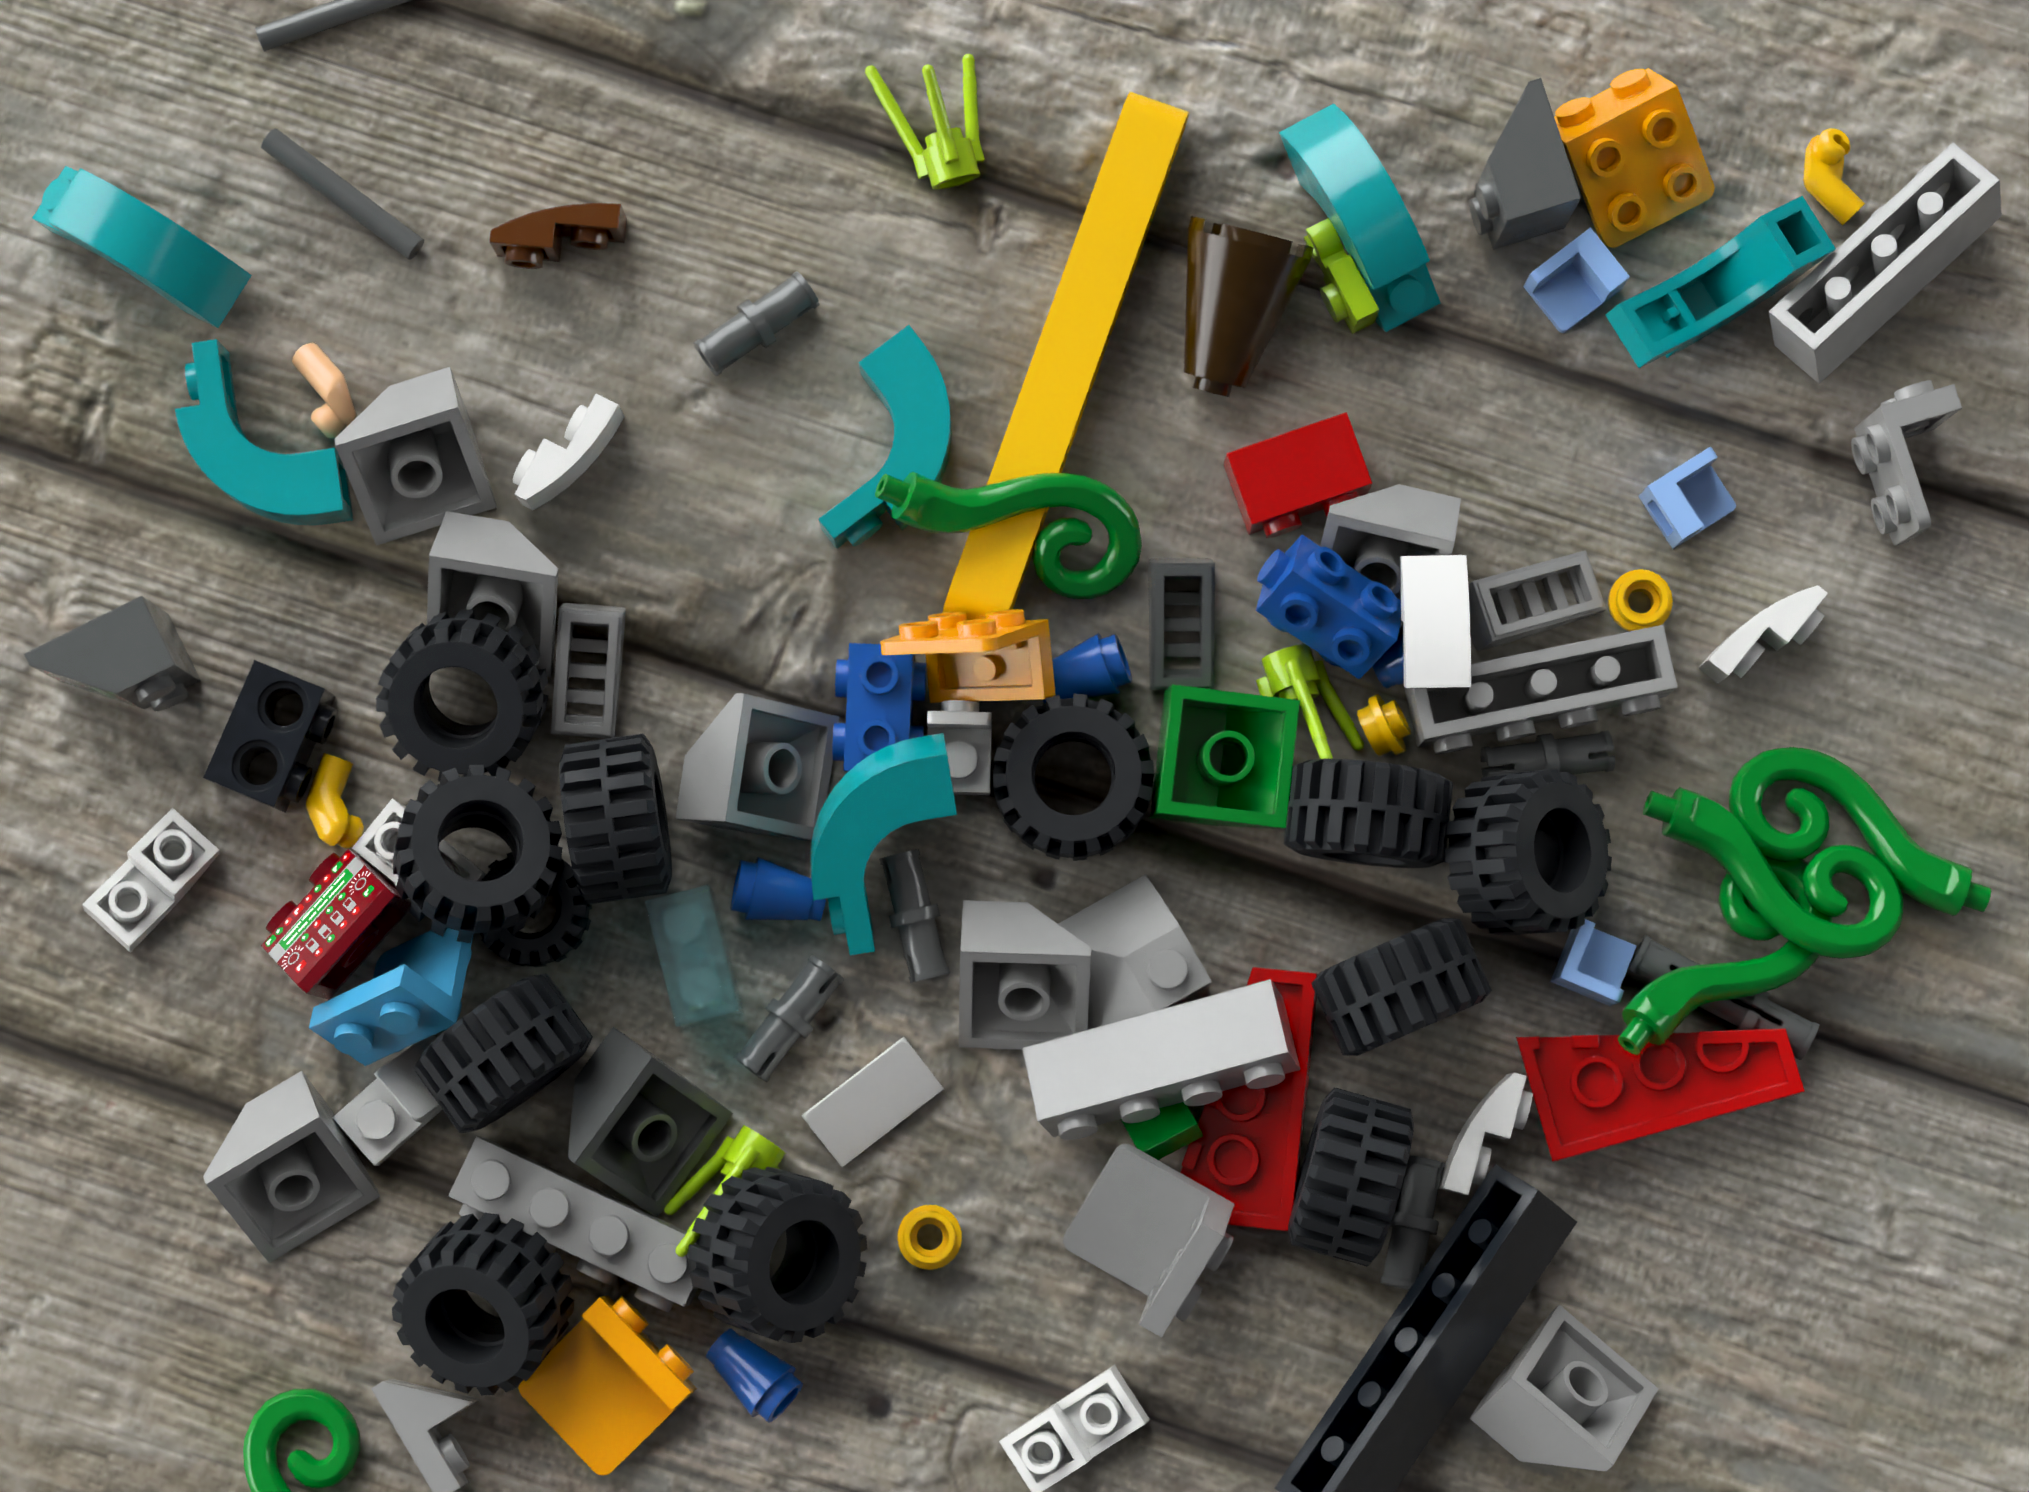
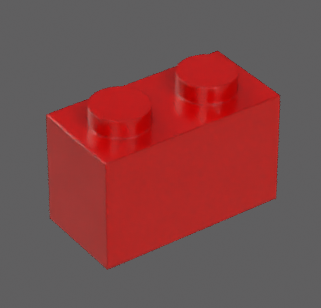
M1347 412L1228 452L1223 464L1248 535L1264 530L1266 538L1277 537L1302 526L1300 517L1324 509L1327 517L1330 505L1366 495L1372 485V480Z

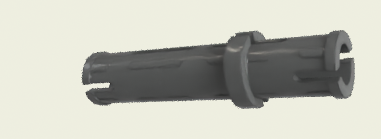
M1645 935L1635 951L1627 971L1652 982L1665 973L1678 968L1702 964L1688 959ZM1768 992L1715 1001L1699 1006L1736 1025L1734 1030L1786 1029L1794 1058L1802 1060L1807 1053L1820 1025L1768 1000L1770 994Z

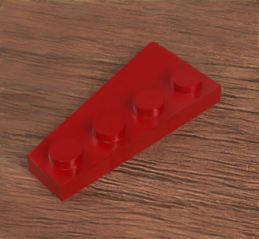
M1252 968L1246 986L1271 979L1284 999L1300 1070L1284 1074L1285 1079L1271 1087L1250 1089L1247 1085L1222 1091L1220 1099L1205 1104L1198 1122L1203 1137L1188 1145L1181 1164L1183 1166L1181 1174L1234 1203L1228 1225L1288 1231L1289 1219L1299 1179L1317 996L1311 983L1318 976L1317 973Z
M1786 1029L1672 1033L1666 1042L1661 1045L1648 1042L1638 1055L1628 1052L1618 1042L1620 1035L1516 1037L1553 1163L1805 1092Z

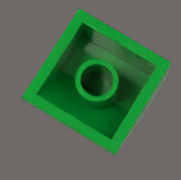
M1172 684L1164 692L1150 818L1212 826L1285 829L1300 700Z

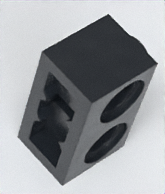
M254 660L203 778L286 813L290 802L298 803L308 788L312 776V768L306 765L316 742L323 745L333 730L338 715V710L332 707L336 696L320 686ZM286 695H300L303 701L301 717L291 725L279 726L274 716V710L278 701ZM262 753H273L278 763L274 778L266 784L254 785L249 776L251 762Z

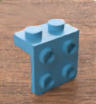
M447 928L443 937L428 931L384 952L376 963L372 980L313 1007L309 1029L333 1044L337 1050L351 1056L364 1066L399 1052L434 1034L447 1030L457 1022L461 1012V997L467 966L472 955V940L471 943L458 942L459 931Z

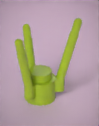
M965 54L962 59L965 138H963L961 128L950 127L934 67L926 64L922 68L926 92L937 132L925 137L927 145L925 150L922 148L877 68L873 65L867 66L865 74L913 158L918 179L929 177L932 189L937 190L958 186L980 176L977 164L984 162L985 158L979 140L977 81L975 76V59L972 54Z
M1306 644L1293 645L1270 653L1262 658L1261 662L1266 676L1256 680L1260 695L1300 700L1303 716L1320 759H1333L1313 701L1314 698L1319 696L1318 690L1352 748L1356 751L1364 748V742L1355 728V724L1329 681L1323 660H1314L1311 647Z
M743 1125L735 1139L729 1136L725 1138L716 1154L667 1203L664 1212L667 1215L675 1214L721 1168L720 1173L725 1176L721 1183L731 1176L742 1179L743 1170L754 1167L765 1170L766 1167L778 1168L777 1166L786 1152L756 1131ZM721 1184L713 1194L719 1196L723 1194ZM704 1206L696 1218L705 1220L709 1210ZM695 1220L675 1249L679 1257L686 1256L689 1245H694L701 1235L692 1231Z

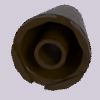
M1191 216L1188 227L1184 373L1196 376L1193 388L1230 397L1232 385L1242 388L1246 387L1311 261L1314 247L1298 244L1296 254L1292 255L1289 253L1293 241L1223 223L1222 225L1214 223L1210 234L1203 232L1207 219Z

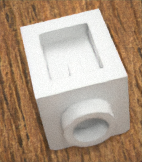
M942 701L941 711H927L928 735L944 733L954 794L990 795L992 713L979 712V702Z

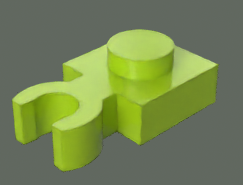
M1327 218L1307 228V236L1304 237L1306 245L1314 247L1312 256L1324 274L1323 280L1326 286L1320 289V294L1333 320L1337 323L1344 319L1352 334L1373 324L1378 315L1379 308L1351 255L1346 254L1330 219Z

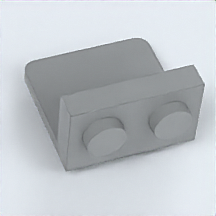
M1926 380L1901 388L1894 392V398L1882 402L1879 408L1854 428L1857 437L1852 438L1851 447L1855 463L1861 474L1869 473L1877 496L1871 499L1874 521L1882 535L1889 533L1891 541L1895 546L1909 542L1931 527L1930 514L1905 439L1936 429L1962 409L1955 384L1934 390L1932 381Z
M1121 1144L1114 1150L1067 1228L1063 1243L1068 1251L1146 1294L1148 1299L1139 1325L1162 1337L1174 1317L1184 1322L1191 1313L1203 1287L1196 1284V1281L1205 1266L1215 1272L1228 1253L1234 1237L1227 1234L1226 1229L1234 1203L1130 1144Z

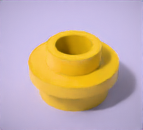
M1643 569L1632 570L1619 577L1612 585L1608 596V607L1612 618L1621 628L1629 632L1662 625L1669 617L1673 605L1672 593L1667 582L1658 574ZM1638 591L1648 596L1650 599V609L1648 612L1637 613L1630 608L1628 598L1631 593Z
M1379 694L1368 698L1369 705L1358 710L1357 716L1364 734L1378 756H1382L1392 751L1395 755L1406 751L1403 738L1411 734V729L1396 700L1385 704Z
M922 1205L911 1210L901 1221L897 1235L898 1246L902 1255L912 1265L927 1270L938 1269L950 1263L958 1254L962 1243L961 1227L956 1217L947 1209L937 1205ZM927 1224L937 1226L943 1236L939 1247L933 1250L923 1248L917 1239L919 1230Z

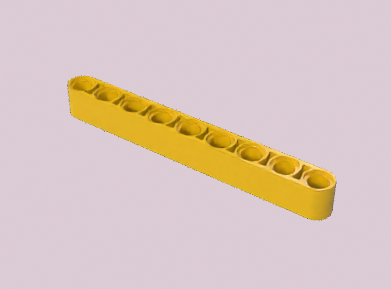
M1129 92L987 485L1041 473H1062L1189 117L1188 111L1133 92ZM1049 507L1025 512L991 525L971 530L952 579L942 613L966 612L967 620L986 619L985 614L988 612L1013 609L1033 555L1034 541L1042 530Z

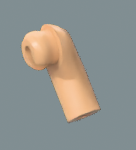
M308 343L295 352L292 363L326 402L312 412L311 420L327 438H336L341 430L355 419L356 411L344 374L317 344Z

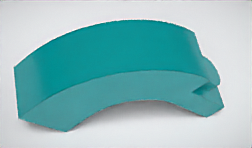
M1333 103L1280 131V137L1299 184L1316 200L1332 222L1348 255H1351L1379 308L1376 323L1387 332L1440 304V299L1426 266L1430 259L1417 228L1381 161L1350 118Z
M65 166L59 177L46 188L42 197V203L32 219L49 231L106 259L159 293L184 312L216 328H219L252 276L225 255L171 219L116 186L81 168L76 171Z
M1800 196L1760 216L1730 241L1684 271L1619 303L1606 314V317L1637 367L1641 368L1663 356L1668 358L1738 318L1793 282L1835 251L1836 248L1804 197Z
M907 325L858 362L861 376L884 404L892 418L894 440L890 454L879 472L818 519L822 531L836 549L847 541L855 547L871 537L882 527L883 523L879 517L886 511L892 517L893 505L875 497L877 485L884 474L904 481L909 473L915 472L941 483L948 464L952 429L946 386L933 356L910 325ZM892 518L902 531L908 526Z
M217 339L192 343L194 362L185 364V377L191 400H199L200 405L176 408L175 413L183 441L190 455L206 476L235 502L271 520L310 526L353 521L348 476L338 451L335 448L295 454H279L263 450L250 443L238 419L228 350Z
M944 733L903 740L869 755L856 764L837 783L818 815L813 831L810 860L813 901L828 898L833 934H846L850 956L875 952L873 924L864 879L867 862L875 847L889 833L903 825L957 815Z

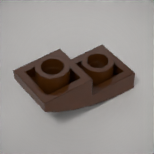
M586 203L552 207L512 219L492 229L490 232V244L498 257H505V264L523 269H539L543 267V261L560 262L562 238H570L572 246L589 250L607 249L608 242L625 243L627 218L621 204Z

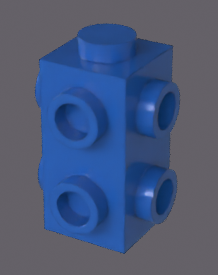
M1301 535L1285 553L1279 549L1274 551L1261 568L1257 581L1262 584V589L1256 611L1266 617L1276 629L1290 633L1317 651L1329 664L1343 668L1360 680L1397 641L1401 625V600L1396 598L1394 593L1384 584L1371 581L1344 563L1342 558L1333 550L1327 547H1320L1304 535Z
M849 643L848 660L837 659L835 697L847 698L846 723H834L833 761H844L843 771L845 774L863 759L886 746L924 736V726H912L913 701H925L927 674L926 663L915 662V654L882 655L881 644Z

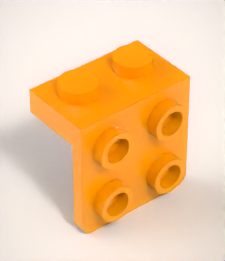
M1649 68L1645 70L1634 69L1622 73L1610 83L1611 87L1591 98L1573 99L1564 103L1555 111L1556 116L1554 118L1568 160L1598 237L1605 245L1611 248H1616L1709 200L1715 190L1678 86Z
M1021 609L988 612L985 614L986 619L967 620L966 612L932 614L928 616V621L899 625L900 635L880 641L882 655L925 654L930 703L948 700H1045L1056 695L1049 619L1025 620L1024 610Z
M607 1295L599 1297L581 1315L583 1319L552 1348L527 1381L523 1380L518 1386L521 1396L598 1475H608L613 1472L697 1389L688 1379L694 1370L684 1358L669 1344H666L660 1350L643 1332L649 1323L624 1297H621L615 1303Z

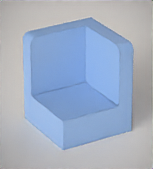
M1590 227L1532 271L1523 287L1560 333H1566L1619 293L1630 276Z
M1712 447L1705 449L1654 481L1638 496L1672 549L1724 518L1736 508V503L1711 466L1718 458Z
M1585 919L1584 925L1577 929H1571L1550 982L1608 1006L1618 1004L1624 993V990L1620 989L1637 946L1595 929V923Z

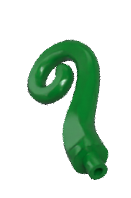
M911 472L904 481L884 474L875 491L876 498L893 505L892 518L912 527L935 533L968 532L1025 512L1046 507L1065 506L1093 515L1105 526L1108 532L1109 543L1102 559L1091 568L1078 571L1065 568L1060 562V554L1065 547L1069 545L1081 546L1091 541L1093 537L1092 529L1086 521L1075 517L1058 518L1045 526L1034 541L1032 559L1037 576L1049 589L1066 598L1094 599L1107 595L1128 579L1140 559L1142 540L1139 521L1133 509L1114 489L1086 476L1070 473H1041L1017 477L982 487L961 489L944 485L918 473Z
M1777 748L1759 753L1743 764L1733 777L1729 790V812L1745 826L1763 856L1784 862L1802 860L1816 852L1827 838L1830 824L1825 804L1814 793L1803 788L1792 789L1787 793L1784 801L1786 808L1800 820V828L1797 832L1787 834L1776 830L1766 821L1762 813V797L1769 786L1778 781L1802 782L1827 793L1843 807L1859 829L1873 854L1890 869L1897 879L1900 889L1915 901L1951 916H1956L1962 906L1980 912L1985 911L1991 897V888L1971 882L1972 870L1970 867L1932 854L1917 845L1871 786L1850 767L1822 752L1806 748Z
M1679 787L1672 797L1655 791H1650L1643 807V815L1663 822V836L1687 844L1713 857L1726 870L1761 917L1785 939L1808 952L1829 958H1857L1876 952L1889 943L1898 931L1903 916V897L1898 881L1886 864L1867 850L1851 845L1829 846L1814 855L1804 870L1802 878L1803 889L1809 904L1818 912L1828 917L1841 916L1846 912L1849 904L1847 898L1833 886L1832 877L1836 873L1851 875L1867 891L1870 902L1869 911L1862 921L1851 925L1832 923L1806 911L1789 895L1777 879L1745 826L1719 803L1682 787Z
M1765 857L1777 879L1801 907L1818 918L1832 922V917L1818 912L1809 904L1804 894L1802 878L1808 862L1803 859L1784 862ZM1726 872L1720 885L1718 903L1722 916L1729 927L1739 936L1751 940L1768 941L1779 936L1780 934L1750 906L1746 897ZM1788 940L1780 949L1762 958L1681 967L1665 973L1647 984L1623 1009L1622 1017L1627 1027L1618 1037V1042L1628 1052L1638 1055L1648 1042L1657 1045L1665 1043L1682 1021L1699 1006L1715 1001L1753 996L1776 989L1801 976L1816 962L1820 955L1808 952Z
M292 1389L279 1393L267 1400L254 1415L244 1438V1470L251 1492H292L283 1479L278 1466L277 1444L281 1435L290 1426L307 1420L316 1421L329 1430L333 1437V1448L331 1453L322 1460L315 1459L312 1454L305 1450L296 1449L287 1458L290 1472L305 1487L321 1489L333 1487L340 1483L354 1468L361 1451L360 1432L351 1412L332 1395L316 1389Z

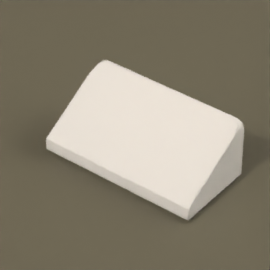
M903 1037L806 1111L802 1117L843 1168L939 1094L944 1088L906 1038Z

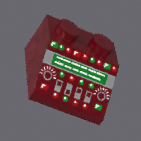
M349 849L341 857L336 853L331 854L316 868L309 879V882L314 887L298 905L293 901H289L271 918L266 926V930L271 935L261 945L306 994L330 1000L410 911L411 901L408 898L401 900L395 886L359 854Z

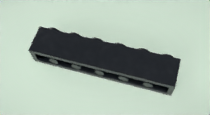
M1494 1164L1275 1486V1489L1279 1492H1395L1577 1221L1538 1189Z

